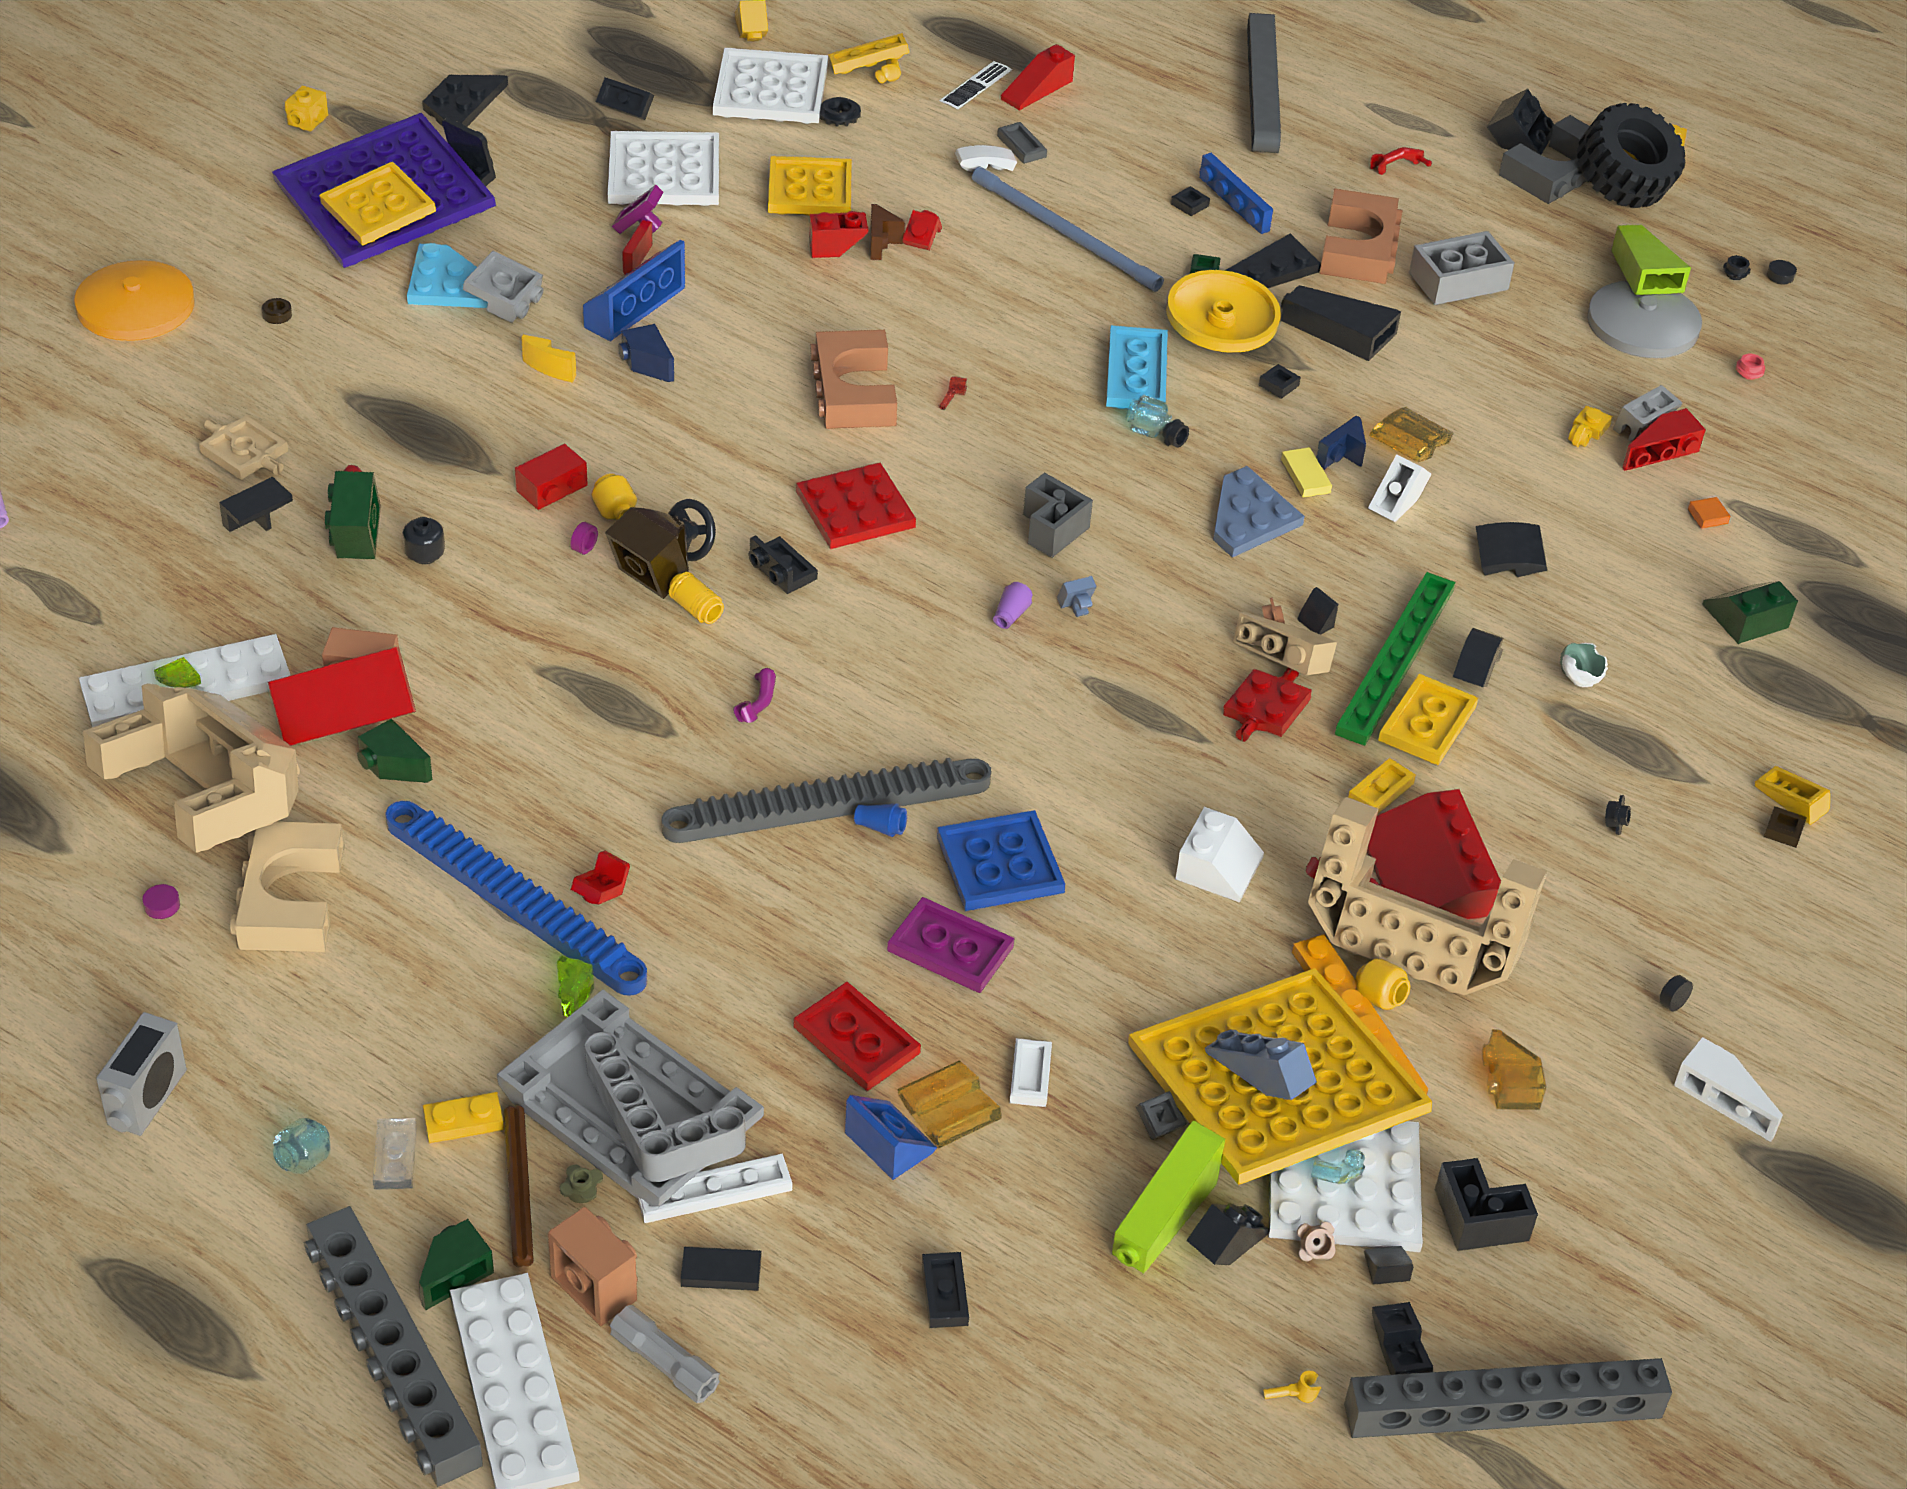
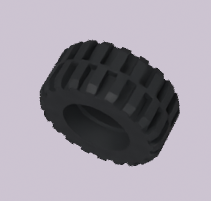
M1619 103L1605 108L1579 140V147L1577 148L1580 170L1584 171V178L1587 182H1591L1592 188L1597 193L1601 192L1605 195L1604 198L1608 201L1614 200L1617 202V205L1623 207L1629 205L1630 208L1651 206L1661 200L1681 176L1686 163L1685 148L1681 146L1682 139L1679 134L1676 135L1674 132L1675 128L1673 125L1664 121L1665 117L1661 114L1653 113V109L1648 107L1641 108L1639 104L1630 103L1629 105L1627 103ZM1624 150L1633 154L1639 161L1630 157Z

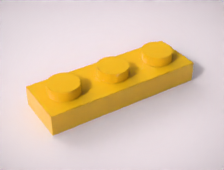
M903 33L830 53L828 57L834 74H847L855 68L862 66L871 67L887 59H899L904 54L909 53V48Z

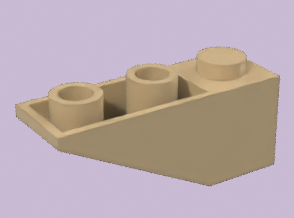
M1244 612L1239 614L1233 643L1305 675L1330 672L1337 644L1336 641L1313 631Z

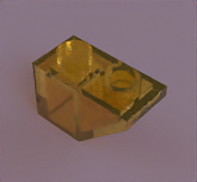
M1492 1029L1489 1043L1483 1045L1482 1060L1484 1066H1489L1490 1073L1488 1074L1487 1087L1488 1093L1494 1094L1496 1109L1540 1110L1547 1088L1541 1058L1501 1030Z

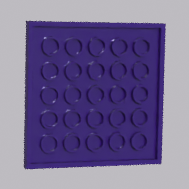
M422 113L272 171L274 181L343 268L355 265L360 261L382 254L387 250L406 244L416 238L433 233L438 229L496 206L493 194ZM393 161L435 202L436 212L362 246L321 204L319 195Z

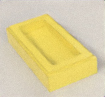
M1310 447L1282 452L1281 460L1303 498L1331 493L1332 484Z

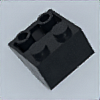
M1527 88L1502 101L1487 128L1501 148L1510 150L1521 143L1542 155L1550 141L1554 123L1551 118L1546 116L1540 107L1538 99Z

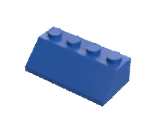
M679 240L659 251L583 304L584 328L611 342L621 334L622 330L629 329L685 289V242Z

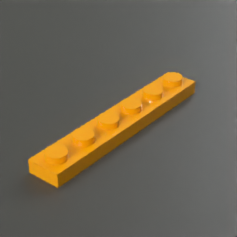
M1325 934L1294 943L1292 954L1304 972L1316 968L1427 1095L1428 1087L1370 1001L1357 991L1356 980Z

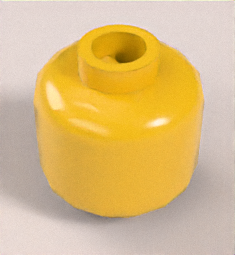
M606 474L600 477L595 482L591 493L593 502L605 519L616 518L618 520L630 507H635L637 503L635 492L628 480L621 475Z
M1373 959L1366 965H1363L1356 974L1357 991L1367 998L1373 1006L1382 1010H1391L1396 1006H1400L1409 995L1410 982L1408 981L1406 971L1386 960Z

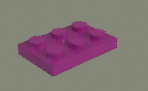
M922 897L888 941L887 951L981 993L1014 948L1015 938Z

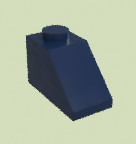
M655 324L621 331L622 343L618 344V351L621 360H626L631 371L666 382L674 381V357Z

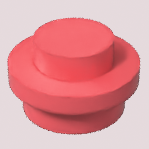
M1745 354L1737 361L1736 370L1746 379L1760 378L1765 372L1764 360L1756 354Z

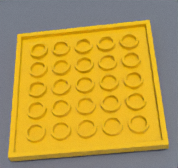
M1316 968L1129 1034L1128 1045L1163 1090L1171 1092L1177 1108L1188 1122L1191 1123L1194 1120L1225 1138L1221 1164L1238 1185L1430 1113L1432 1109V1100ZM1228 1030L1302 1042L1305 1045L1317 1083L1292 1100L1266 1096L1208 1055L1205 1047L1216 1041L1219 1034Z

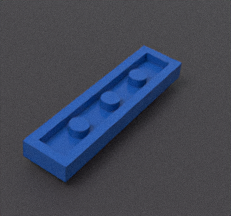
M1214 154L1202 155L1199 171L1200 179L1260 234L1270 232L1273 208Z

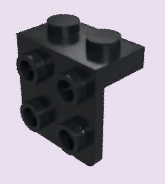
M445 118L442 121L448 144L480 181L487 186L496 178L486 137L481 132L464 126L461 122Z

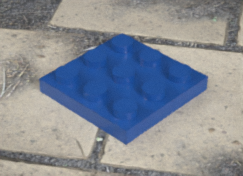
M1035 810L937 827V839L965 911L1065 893V881Z

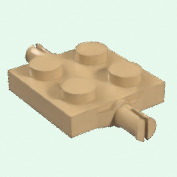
M247 415L236 422L221 425L213 418L205 421L204 428L213 434L199 443L200 453L240 480H243L260 468H266L274 475H278V473L280 474L283 471V464L275 459L288 452L287 442Z

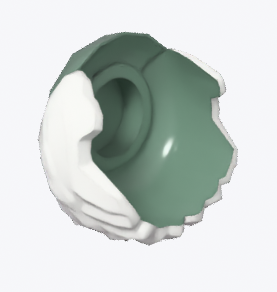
M1571 643L1563 649L1560 656L1562 672L1579 687H1592L1593 684L1599 683L1605 677V672L1608 669L1606 667L1608 665L1606 657L1598 654L1595 649L1596 645L1593 643Z

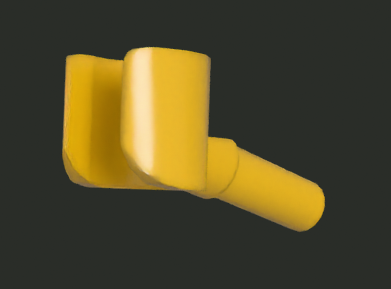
M1308 1370L1301 1374L1298 1382L1295 1384L1263 1389L1264 1399L1290 1395L1296 1396L1302 1402L1310 1403L1315 1400L1321 1390L1320 1386L1310 1387V1385L1315 1383L1318 1374Z

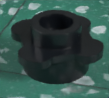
M1624 795L1619 796V801H1609L1605 814L1606 827L1616 828V835H1621L1623 825L1628 826L1631 818V807L1625 805Z

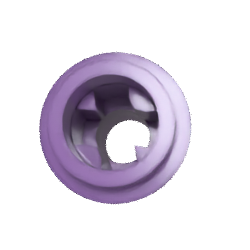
M1013 582L1006 586L993 617L994 623L1003 629L1010 628L1011 624L1031 606L1032 591L1020 582Z

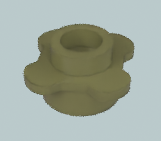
M579 1165L569 1166L566 1170V1181L560 1185V1193L576 1203H586L595 1199L597 1196V1184L603 1180L602 1172L598 1169L590 1171L586 1168H581Z

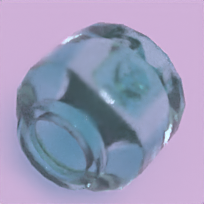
M1142 395L1137 400H1132L1126 414V421L1129 422V428L1133 432L1155 438L1163 431L1165 425L1171 422L1172 415L1167 414L1168 406L1164 401Z
M299 1118L279 1131L273 1141V1156L276 1163L282 1169L295 1174L306 1173L329 1156L331 1150L328 1130L325 1126L311 1118Z

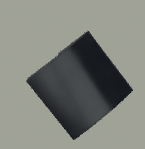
M1501 522L1476 526L1484 576L1515 569L1517 577L1548 571L1540 525L1522 522Z

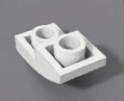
M975 145L958 148L955 152L960 166L970 172H974L980 166L986 169L988 164L997 170L1005 168L1013 171L1017 163L1012 150L1002 147Z

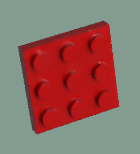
M881 462L796 483V493L830 549L916 528V517Z

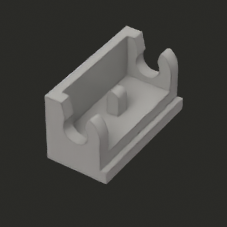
M1660 385L1622 406L1613 430L1620 434L1625 430L1626 426H1629L1631 428L1629 440L1632 441L1639 436L1642 428L1653 423L1662 414L1676 411L1681 407L1682 402Z

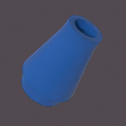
M859 804L855 810L854 821L856 825H862L887 836L894 837L895 834L902 835L906 828L907 810L900 808L899 804Z

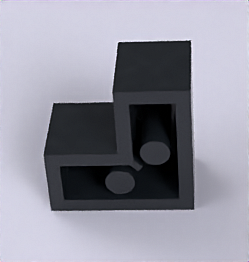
M1478 1158L1442 1162L1435 1192L1457 1251L1530 1241L1538 1213L1526 1183L1489 1188Z

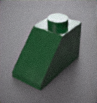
M393 719L358 736V760L364 769H370L379 779L428 783L433 780L430 756Z
M469 1219L457 1225L448 1226L440 1234L433 1237L419 1280L421 1303L425 1310L451 1297L450 1290L473 1285L494 1273L492 1250Z

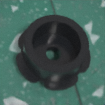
M1738 255L1729 257L1728 261L1723 265L1725 274L1732 280L1746 278L1751 271L1749 260Z
M1175 419L1165 425L1162 436L1166 438L1164 440L1165 445H1173L1179 448L1187 441L1189 427L1184 425V422H1181L1180 419Z

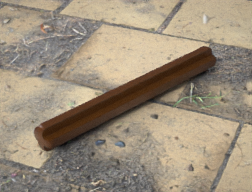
M517 1105L515 1107L508 1106L504 1110L511 1245L514 1266L529 1267L534 1262L525 1110L522 1106Z

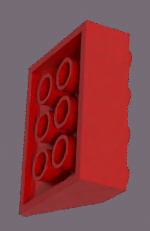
M1460 789L1426 793L1377 815L1367 853L1368 856L1376 858L1374 870L1380 884H1384L1389 890L1466 919L1488 916L1494 905L1501 880Z

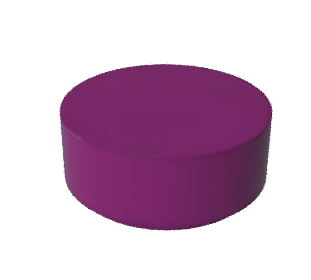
M581 522L572 534L571 549L582 555L589 553L597 542V527L588 522Z
M166 884L155 885L149 888L143 895L144 910L152 918L165 919L171 917L180 908L179 894L173 886Z

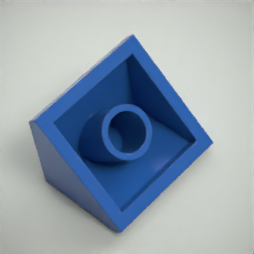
M850 1095L846 1100L845 1134L892 1180L933 1154L937 1149L890 1101Z

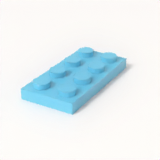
M1111 325L1106 407L1165 411L1168 330Z

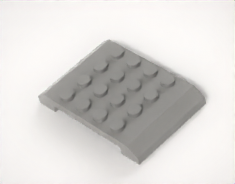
M601 990L497 1074L499 1086L515 1106H522L528 1116L635 1198L643 1199L649 1206L660 1207L703 1168L662 1182H651L643 1177L587 1074L584 1043L590 1035L598 1032H608L617 1038L665 1126L725 1106L736 1107L743 1112L745 1131L764 1116V1107L737 1087L731 1092L629 1018V1008L605 990Z

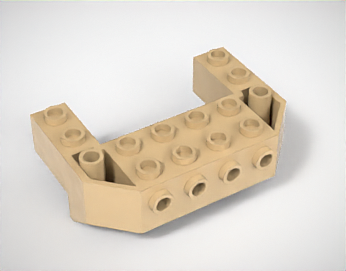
M147 683L141 686L143 710L83 731L87 767L104 780L117 778L122 773L139 767H147L152 762L166 758L206 788L204 791L174 802L177 838L196 853L209 850L217 844L239 838L245 833L260 827L270 826L274 822L288 817L299 791L298 776L300 769L296 761V749L218 694L183 687H160L157 684Z
M1345 797L1333 813L1308 901L1331 943L1343 948L1344 951L1350 954H1359L1372 960H1386L1401 967L1414 979L1426 980L1441 986L1445 991L1459 993L1464 996L1508 980L1522 954L1535 919L1532 917L1547 871L1513 859L1502 877L1494 905L1481 925L1369 882L1376 858L1366 855V851L1379 809Z

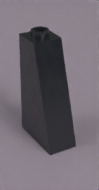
M1301 285L1296 287L1291 293H1287L1281 302V309H1283L1282 322L1366 361L1371 360L1397 334L1401 311L1394 308Z

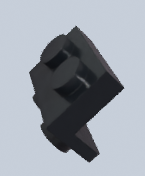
M756 535L750 538V551L748 553L750 562L755 568H759L766 574L774 585H778L786 594L818 579V570L780 536L767 543H764Z

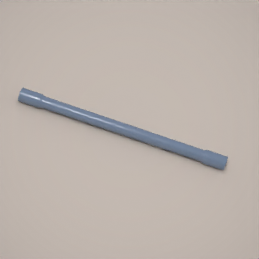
M980 166L974 170L972 180L991 192H995L1134 277L1137 282L1150 290L1157 292L1162 287L1164 278L1154 271L1134 262L1001 181L998 176Z

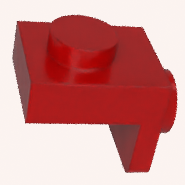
M913 210L902 239L903 243L930 251L936 232L940 233L942 230L939 216L928 210H923L922 212Z
M606 850L601 851L598 854L595 868L574 877L571 890L583 896V899L591 904L599 905L616 898L623 893L630 864Z

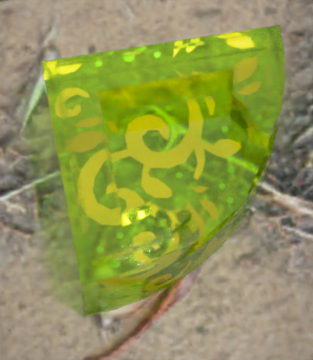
M184 657L154 670L155 679L169 687L188 688L201 684L200 675Z

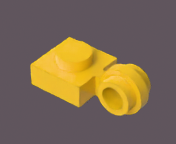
M1586 405L1574 419L1568 440L1572 441V445L1579 447V445L1586 447L1591 438L1600 439L1610 427L1613 416Z

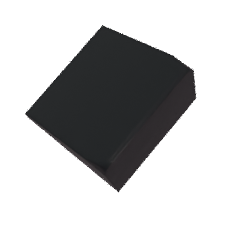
M1315 587L1302 607L1297 619L1310 631L1321 635L1334 628L1339 604L1318 587Z
M1402 1246L1364 1250L1372 1284L1410 1281L1414 1266Z

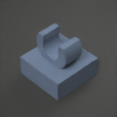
M1089 576L1063 583L1057 596L1060 607L1072 606L1076 617L1087 615L1089 613L1087 608L1093 605L1091 597L1097 587L1093 577Z

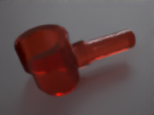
M957 376L950 378L949 390L939 405L941 410L946 409L955 394L965 396L967 378Z

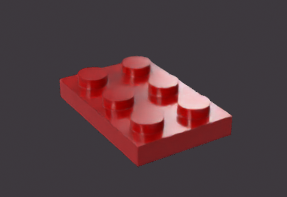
M848 981L793 1019V1027L866 1092L921 1053V1044Z

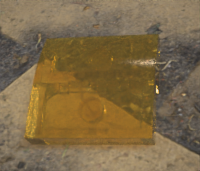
M1403 407L1379 422L1371 430L1369 436L1412 460L1421 462L1432 458L1436 447L1449 444L1453 432L1411 409Z
M960 1060L897 1089L900 1099L911 1116L938 1148L1002 1119L1000 1106L980 1089L979 1077Z

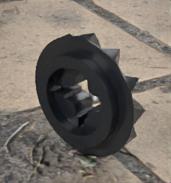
M834 97L821 103L820 119L826 121L828 125L836 124L837 127L839 125L848 126L849 123H857V119L861 117V107L851 99Z

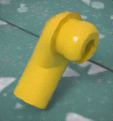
M887 59L886 65L881 66V69L875 72V77L879 83L883 84L887 80L894 82L900 78L901 70L898 59Z

